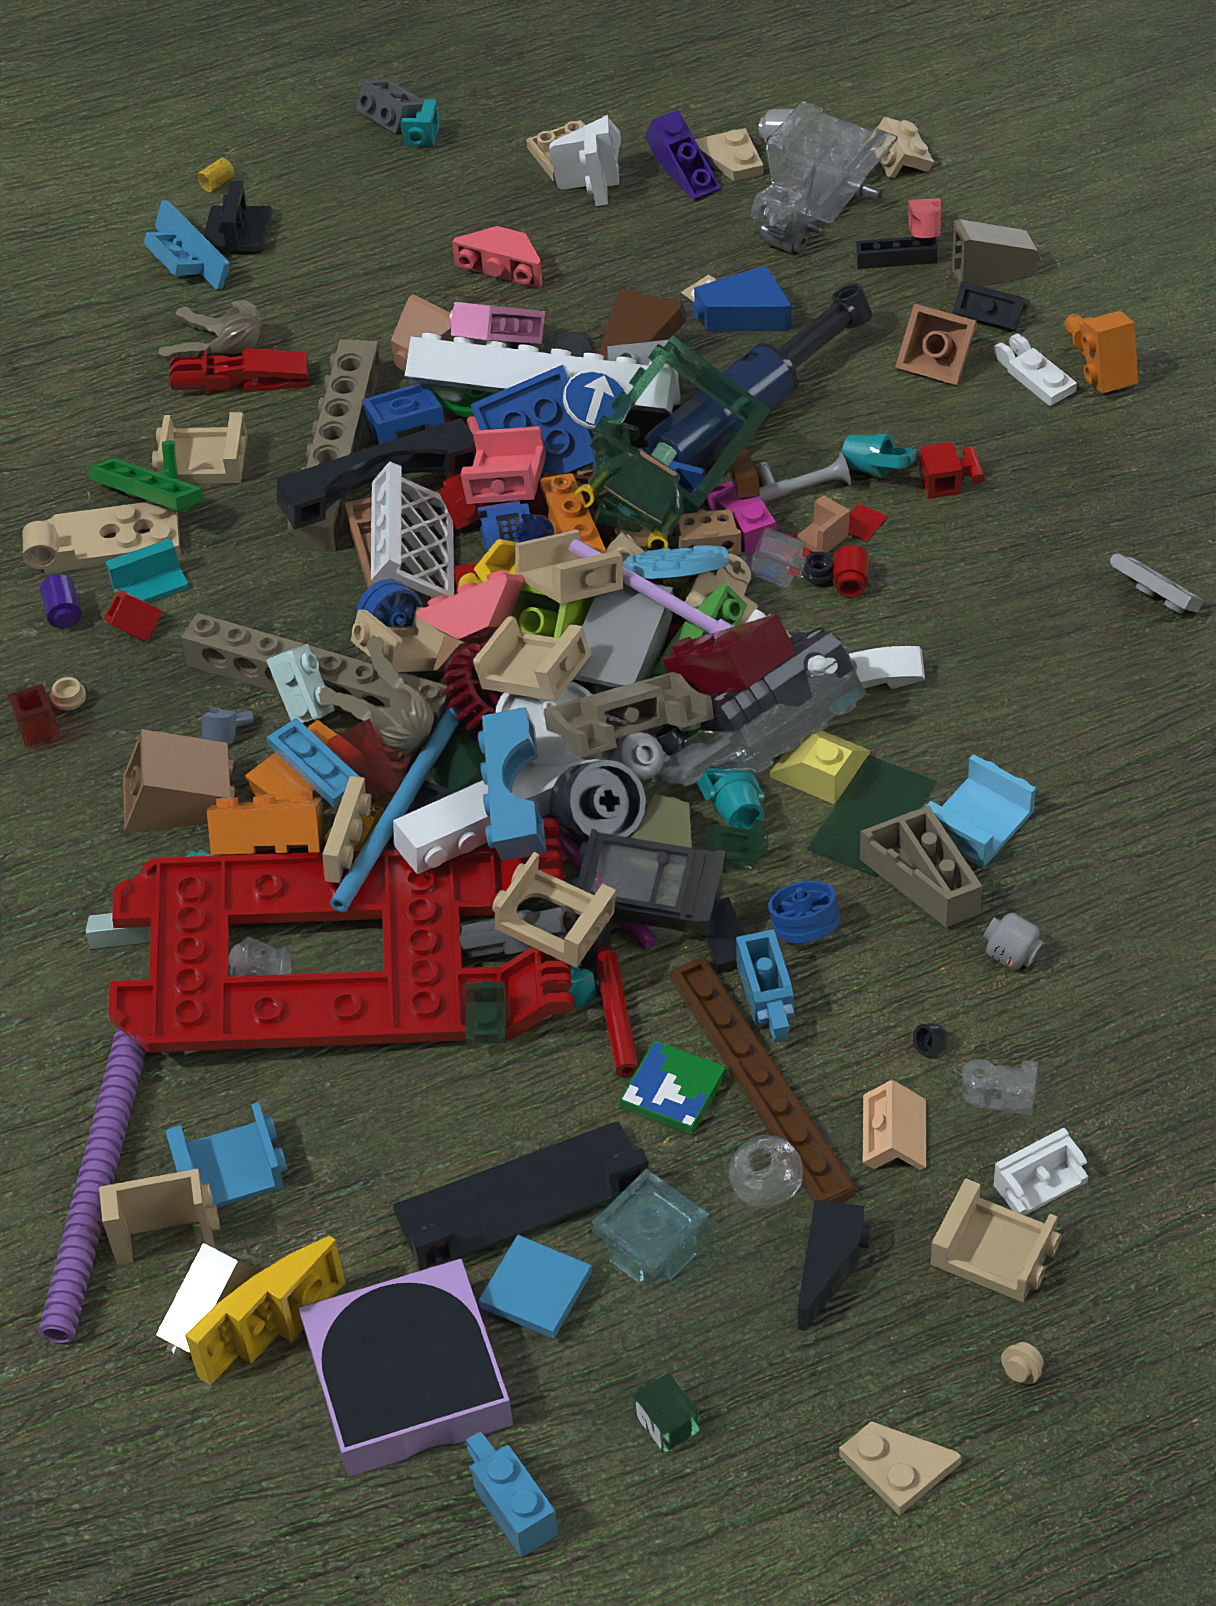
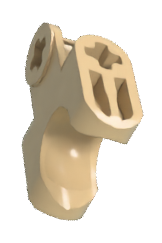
M728 554L729 564L727 566L716 569L715 572L708 571L690 575L682 588L679 599L697 609L720 585L727 584L748 604L738 623L740 625L747 622L753 611L757 610L758 605L744 596L751 579L750 568L740 557Z

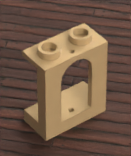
M533 852L526 864L520 863L508 889L506 891L501 890L497 894L492 906V911L495 912L494 929L577 968L614 914L616 890L602 884L595 895L585 892L538 870L539 854ZM529 897H541L559 906H568L570 911L579 914L580 917L565 937V940L522 920L517 913L518 905Z

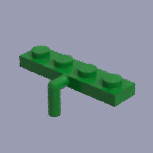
M172 440L162 442L164 470L154 472L117 458L88 467L90 480L104 484L106 488H115L126 492L128 496L146 499L148 503L166 506L173 512L187 511L191 505L203 501V490L201 487L177 480L175 441Z

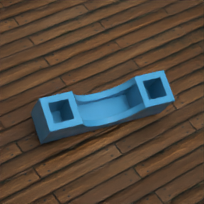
M526 707L483 715V731L478 732V740L483 754L485 753L486 762H482L480 766L484 784L488 785V793L483 794L485 812L487 816H490L491 825L485 828L490 849H496L502 861L528 857L533 852L538 854L546 853L544 821L535 802L518 798L511 793L514 779L520 770L538 758L535 725Z

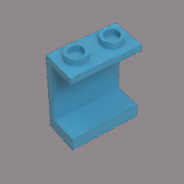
M259 1102L251 1104L255 1123L186 1143L181 1125L165 1130L177 1172L198 1168L202 1184L210 1183L213 1203L217 1208L284 1188L280 1172L288 1170L281 1147L273 1149L271 1140L278 1138L271 1115L263 1117Z

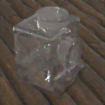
M248 936L240 944H236L230 952L228 963L231 966L230 976L291 974V948L284 946L280 950Z

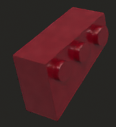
M776 613L695 639L691 637L683 638L674 643L671 647L673 651L661 660L668 673L681 674L694 690L702 694L748 689L796 653V650Z

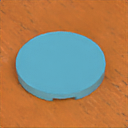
M713 545L693 546V551L692 548L652 550L631 555L626 561H623L624 567L645 579L699 574L720 569L729 564L727 549Z

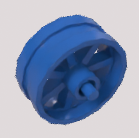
M385 579L371 585L361 596L356 609V617L358 610H367L387 627L401 628L402 626H412L416 607H423L420 597L401 581ZM405 593L406 598L399 601L401 594Z
M801 881L792 883L779 889L771 896L768 902L769 913L776 936L780 940L789 943H807L819 940L831 934L841 921L835 890L825 882Z

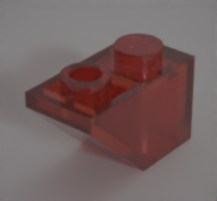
M42 683L6 694L25 748L60 737L53 710Z

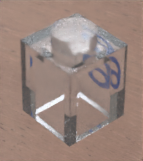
M765 528L754 548L750 564L751 575L787 588L794 575L800 577L804 569L806 557L802 556L805 541Z

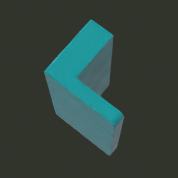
M170 538L105 561L111 586L115 594L118 589H121L151 603L189 588L188 582L179 567L175 546Z

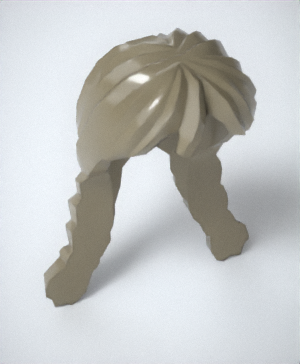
M246 300L233 301V307L220 318L195 314L191 312L189 307L185 306L178 308L176 315L180 321L185 322L186 325L192 328L196 327L201 331L206 330L209 333H215L218 338L211 343L185 342L179 345L160 347L157 354L168 361L178 357L204 356V350H207V355L240 354L243 350L252 349L256 345L260 335L259 332L261 331L260 328L262 327L260 323L262 318L255 305Z
M373 635L367 640V649L371 654L370 657L374 669L390 693V707L376 708L363 699H358L349 694L336 693L328 687L322 688V692L318 694L320 702L325 705L333 704L340 706L343 710L351 712L356 718L362 719L365 724L369 725L374 737L387 747L398 751L414 749L431 731L434 721L432 708L418 689L405 684L404 680L398 676V672L392 667L391 662L385 658L383 639Z

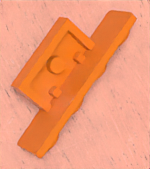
M568 473L541 478L540 487L549 506L548 521L544 522L545 537L578 530L580 531L581 542L602 554L607 553L587 507H584L586 503L581 492L574 498V493L579 488L574 475Z

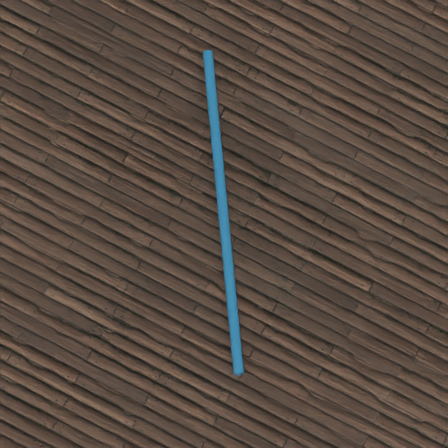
M447 708L330 900V905L339 912L347 911L394 833L393 820L404 816L461 720H455L457 713L454 709Z

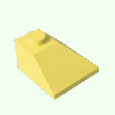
M805 724L771 770L770 778L835 805L869 757L870 750Z

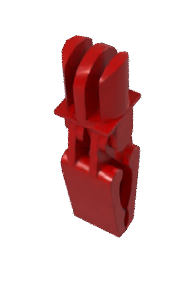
M245 349L242 352V356L229 357L225 355L207 356V350H204V357H178L171 359L170 387L173 390L206 389V396H209V390H224L231 387H244L245 393L308 387L309 358L306 352Z

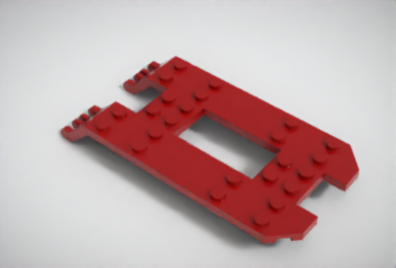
M543 818L546 853L539 854L538 870L564 881L563 871L557 869L563 863L561 842L554 839L560 835V823L554 818ZM476 847L471 852L463 853L442 863L438 867L430 868L417 874L398 850H383L346 912L335 910L330 905V900L349 869H344L340 883L325 881L323 852L152 858L141 867L142 872L129 882L124 880L113 889V928L151 927L149 979L110 981L109 1019L113 1025L147 1052L512 1039L551 1014H566L573 1011L574 1000L572 994L564 992L572 987L571 965L534 947L529 948L501 967L462 968L459 916L495 915V912L492 911V906L497 894L501 890L506 891L518 865L520 863L526 864L531 856L502 861L495 848ZM353 851L352 864L360 851ZM383 919L384 971L229 976V924Z

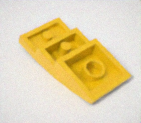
M329 1235L287 1255L254 1275L217 1303L185 1334L197 1376L211 1386L238 1356L252 1364L278 1334L292 1342L301 1333L304 1327L299 1308L333 1298L345 1284L336 1239Z

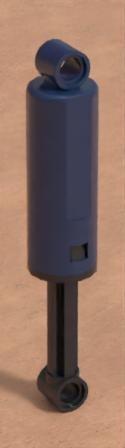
M852 283L837 289L831 296L833 301L831 307L779 349L766 342L757 344L648 432L643 440V449L639 451H643L653 458L658 448L661 447L666 452L672 454L669 460L699 468L703 467L797 389L798 377L795 370L845 328L859 327L872 318L873 313L862 285ZM636 453L630 458V460L636 459L652 471L655 465ZM657 468L656 471H655V473H657V474L659 475L660 472H661V469H660V468Z

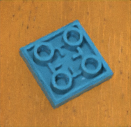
M517 1235L478 1300L479 1307L554 1339L591 1276L592 1265Z

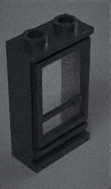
M591 829L588 842L583 841L580 848L579 863L582 864L580 875L573 877L571 885L592 895H595L602 884L615 889L614 914L610 919L713 936L714 927L711 917L714 905H719L721 900L722 873L727 874L729 869L726 851L716 850V852L606 834L598 832L596 829Z

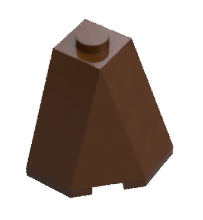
M620 289L598 354L604 356L603 360H607V346L670 340L687 319L682 302Z

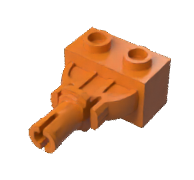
M1121 311L1095 318L1085 317L1083 319L1078 314H1072L1066 318L1064 325L1067 327L1065 331L1072 336L1075 348L1080 349L1081 353L1086 357L1087 364L1084 365L1083 370L1085 379L1089 384H1092L1101 393H1106L1139 383L1134 321Z

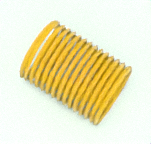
M220 158L200 171L197 177L200 185L206 191L212 192L232 179L235 172L227 159Z

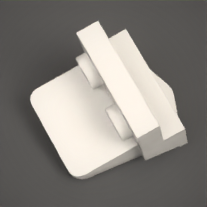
M608 115L554 140L549 146L557 187L565 190L586 186L588 195H594L596 206L608 204L607 186L620 184L617 159L621 143V132L609 120Z

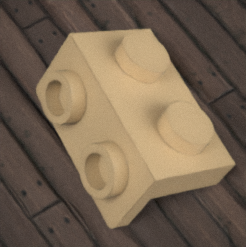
M884 117L879 126L873 131L870 144L887 176L895 178L903 165L928 172L934 160L928 152L927 145L918 134L917 127L907 120L898 121Z

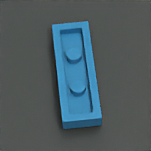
M297 718L267 736L269 747L334 808L340 806L349 777H359L348 765Z

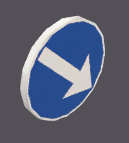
M593 370L580 372L570 378L563 390V403L567 413L576 423L587 429L596 431L614 429L624 421L629 412L630 400L626 389L617 379L604 372Z

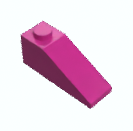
M732 481L707 489L708 491L705 493L704 499L712 511L731 509L736 528L741 530V552L759 557L776 552V521L760 498L755 496L738 499ZM719 519V521L721 522L727 521L725 519Z

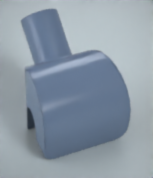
M210 707V712L202 716V739L225 742L227 746L232 744L236 739V728L253 724L252 712L248 710L235 713V711Z

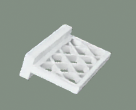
M389 462L372 481L371 581L377 583L380 580L394 579L433 598L439 596L451 597L454 595L453 520L440 494L401 477V466ZM401 490L408 493L410 497L413 499V502L409 503V501L402 494ZM430 504L441 508L442 515L438 516ZM419 507L428 520L423 521L415 508ZM405 513L414 526L409 527L401 517V514ZM434 526L442 536V539L438 540L429 527ZM420 532L428 545L424 546L415 533ZM404 537L414 550L409 552L402 543L401 538ZM434 550L442 560V564L439 565L429 552ZM419 556L429 569L424 571L415 557ZM405 562L414 575L402 571L401 563ZM434 575L443 588L436 586L430 579V576Z

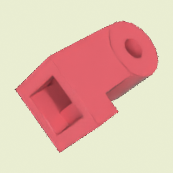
M940 198L908 200L909 230L912 236L917 238L940 236Z

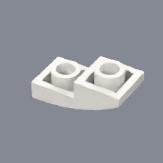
M919 646L882 647L847 654L854 667V670L846 674L847 685L852 692L887 683L891 689L925 680L922 649Z

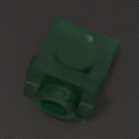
M489 980L467 982L465 984L466 1044L506 1043L505 983Z

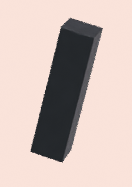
M901 237L856 241L858 269L937 263L938 247L936 237Z

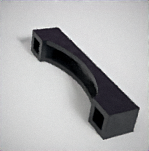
M462 418L325 463H320L298 472L287 474L277 478V504L295 530L325 520L326 511L331 505L349 492L371 483L389 462L401 466V475L409 473H443L449 478L461 473L463 467L473 466L476 456L474 435Z

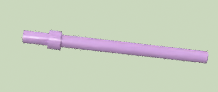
M574 539L569 547V551L580 558L602 554L578 539ZM623 566V583L711 634L734 627L722 619L717 621Z

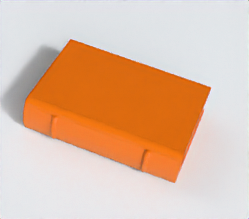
M316 720L307 727L356 774L364 768L365 761L362 753L322 722ZM276 752L245 775V779L249 781L250 785L248 792L253 796L274 794L276 800L290 799L291 793L310 791L313 793V797H322Z

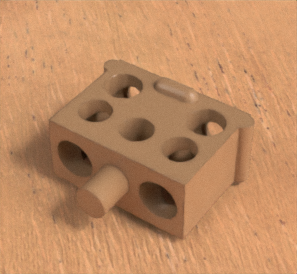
M700 509L696 513L676 516V537L679 548H693V546L697 545L721 547L722 545H730L731 547L727 549L728 554L738 555L741 553V530L736 528L731 509L708 512ZM719 519H725L727 521L721 522L719 521ZM690 522L692 525H685V523Z

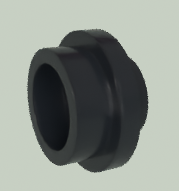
M820 551L809 554L802 563V576L814 584H823L833 579L834 562L832 557Z
M668 725L658 731L653 737L661 744L663 752L670 756L686 746L684 740L689 734L687 731L679 730L677 726Z

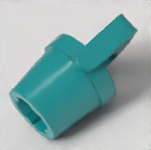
M889 434L848 435L842 450L848 469L880 478H885L891 468L902 469L918 463L919 460L918 449L895 447L893 438Z
M718 768L700 769L696 782L704 798L711 801L714 810L722 816L734 832L740 834L749 833L761 825L764 820V811L761 805L764 794L751 772Z

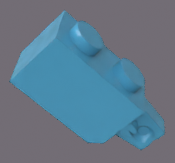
M774 929L736 937L737 967L755 1026L768 1024L774 1043L789 1040L788 1020L794 1019L793 990Z
M481 1431L466 1439L468 1453L475 1462L469 1466L473 1476L474 1487L480 1499L520 1557L526 1556L558 1536L554 1508L510 1446H501L495 1450Z

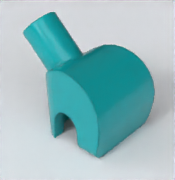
M581 962L577 968L571 965L572 987L564 991L573 995L574 1007L584 1006L596 996L593 973L588 969L580 971L579 966Z

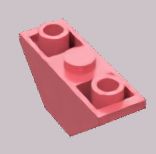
M495 226L456 237L452 241L456 267L539 289L543 285L541 260L526 233Z
M507 570L493 572L487 575L488 581L479 585L477 583L466 584L457 588L458 594L451 597L439 596L429 600L427 607L416 611L417 617L456 639L479 640L495 633L504 620L511 615L524 585L523 575L509 574Z

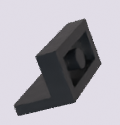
M961 281L952 313L1016 330L1023 306L1029 307L1030 300Z

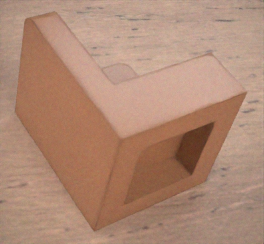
M822 495L814 502L813 523L797 535V543L812 552L828 553L848 537L850 510Z

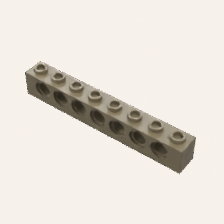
M339 339L336 353L332 352L330 358L331 374L325 376V397H320L319 420H314L313 443H308L307 466L302 467L301 470L361 451L367 426L362 399L374 396L381 369L378 341ZM350 492L327 509L325 520L295 530L288 520V534L293 535L295 549L336 551L345 516L344 502H348Z
M200 613L196 614L181 636L187 666L279 693V690L266 659L304 645L300 642ZM309 645L311 652L315 654L318 660V670L325 686L331 688L336 693L349 694L358 699H363L376 708L390 707V693L385 688L384 682L380 679L373 664ZM398 672V676L404 680V683L418 689L431 706L434 716L432 725L434 730L450 702V698L442 695L446 686ZM333 705L335 710L353 715L351 712L343 710L340 706Z

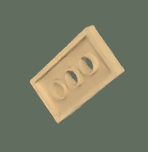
M148 502L54 514L48 520L33 521L27 524L22 532L24 562L31 568L44 569L45 574L106 566L105 561L169 538L175 546L177 556L181 555L178 512H173L166 506ZM142 529H151L148 533H138ZM116 533V536L113 538H104L108 534Z

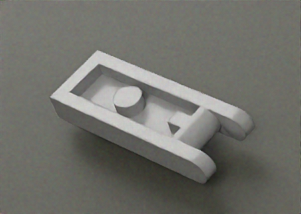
M1114 554L1110 559V564L1114 568L1138 581L1135 586L1137 589L1152 597L1158 593L1166 598L1164 605L1178 613L1183 614L1185 610L1198 613L1205 601L1135 558Z

